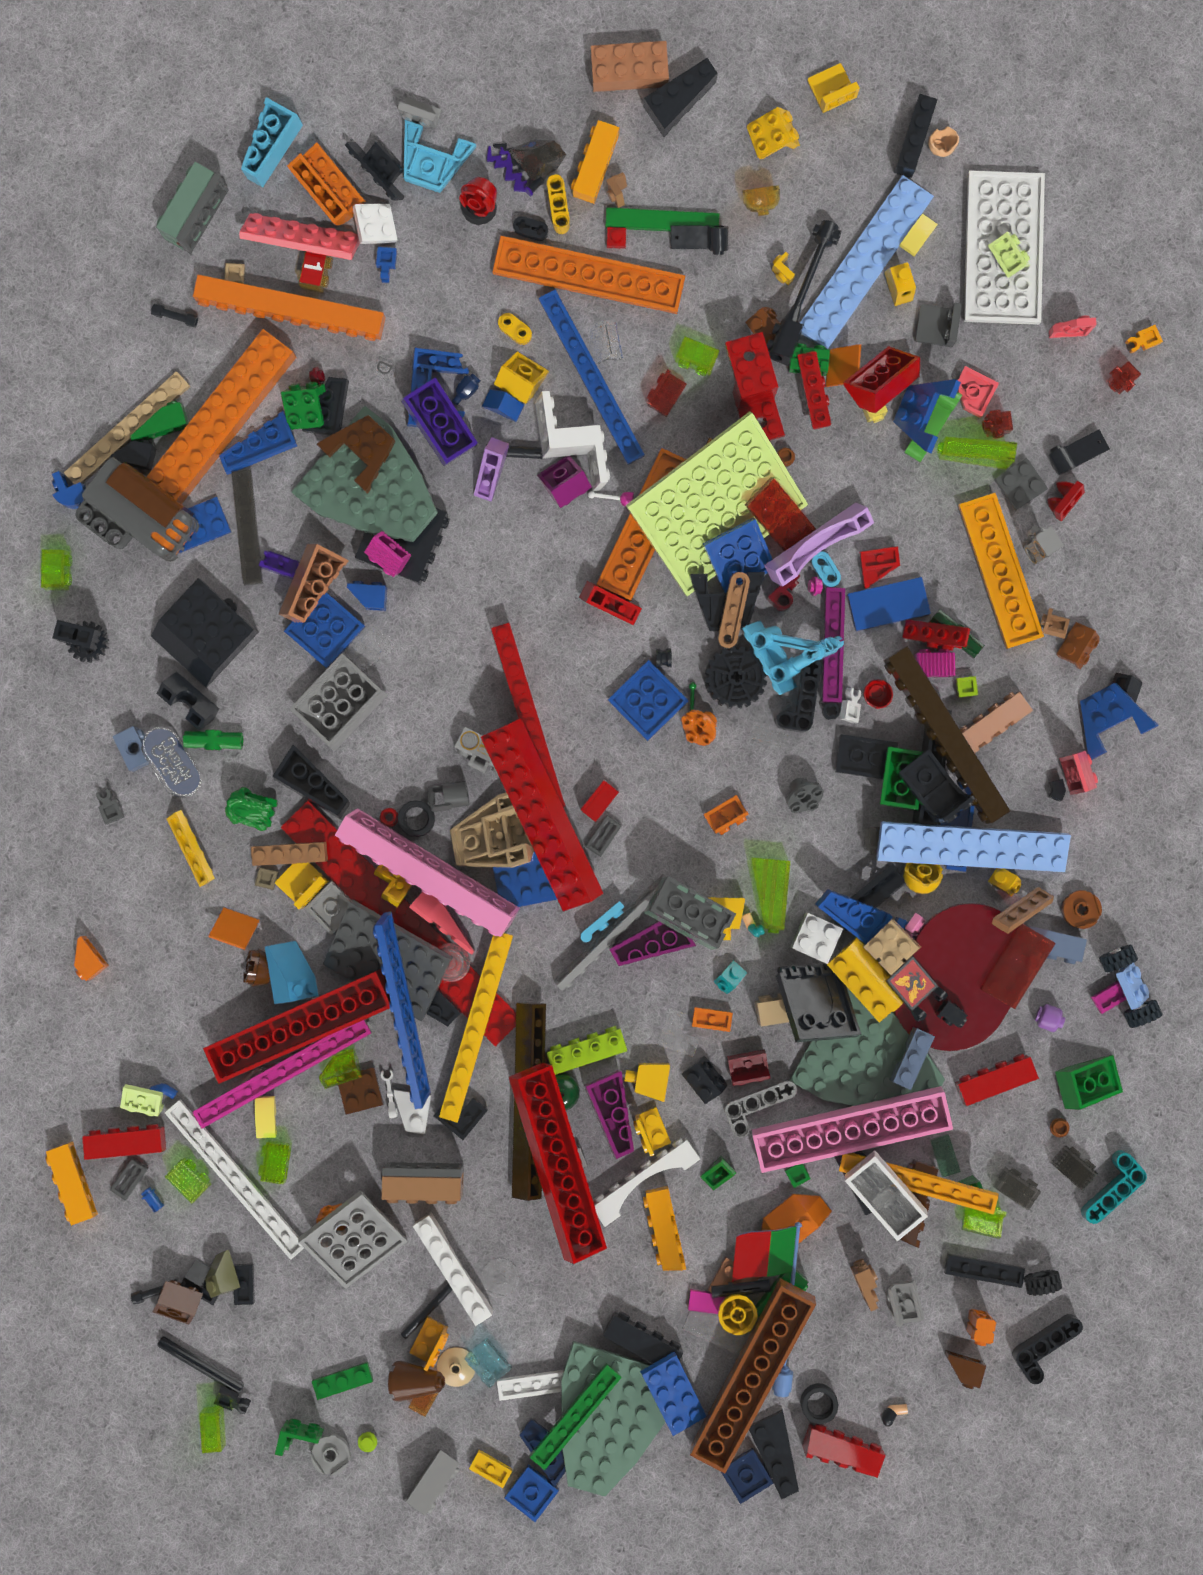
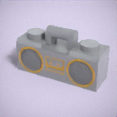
M1033 526L1027 531L1028 538L1025 539L1026 544L1023 546V549L1035 566L1064 545L1051 526L1047 529L1044 526L1040 529L1037 526Z
M464 727L455 744V748L458 749L457 753L466 758L468 755L472 756L468 766L485 774L490 765L492 766L491 770L497 773L480 738L483 735ZM478 756L486 760L485 765L475 761L476 757Z

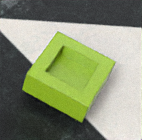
M976 676L956 678L958 698L978 695Z

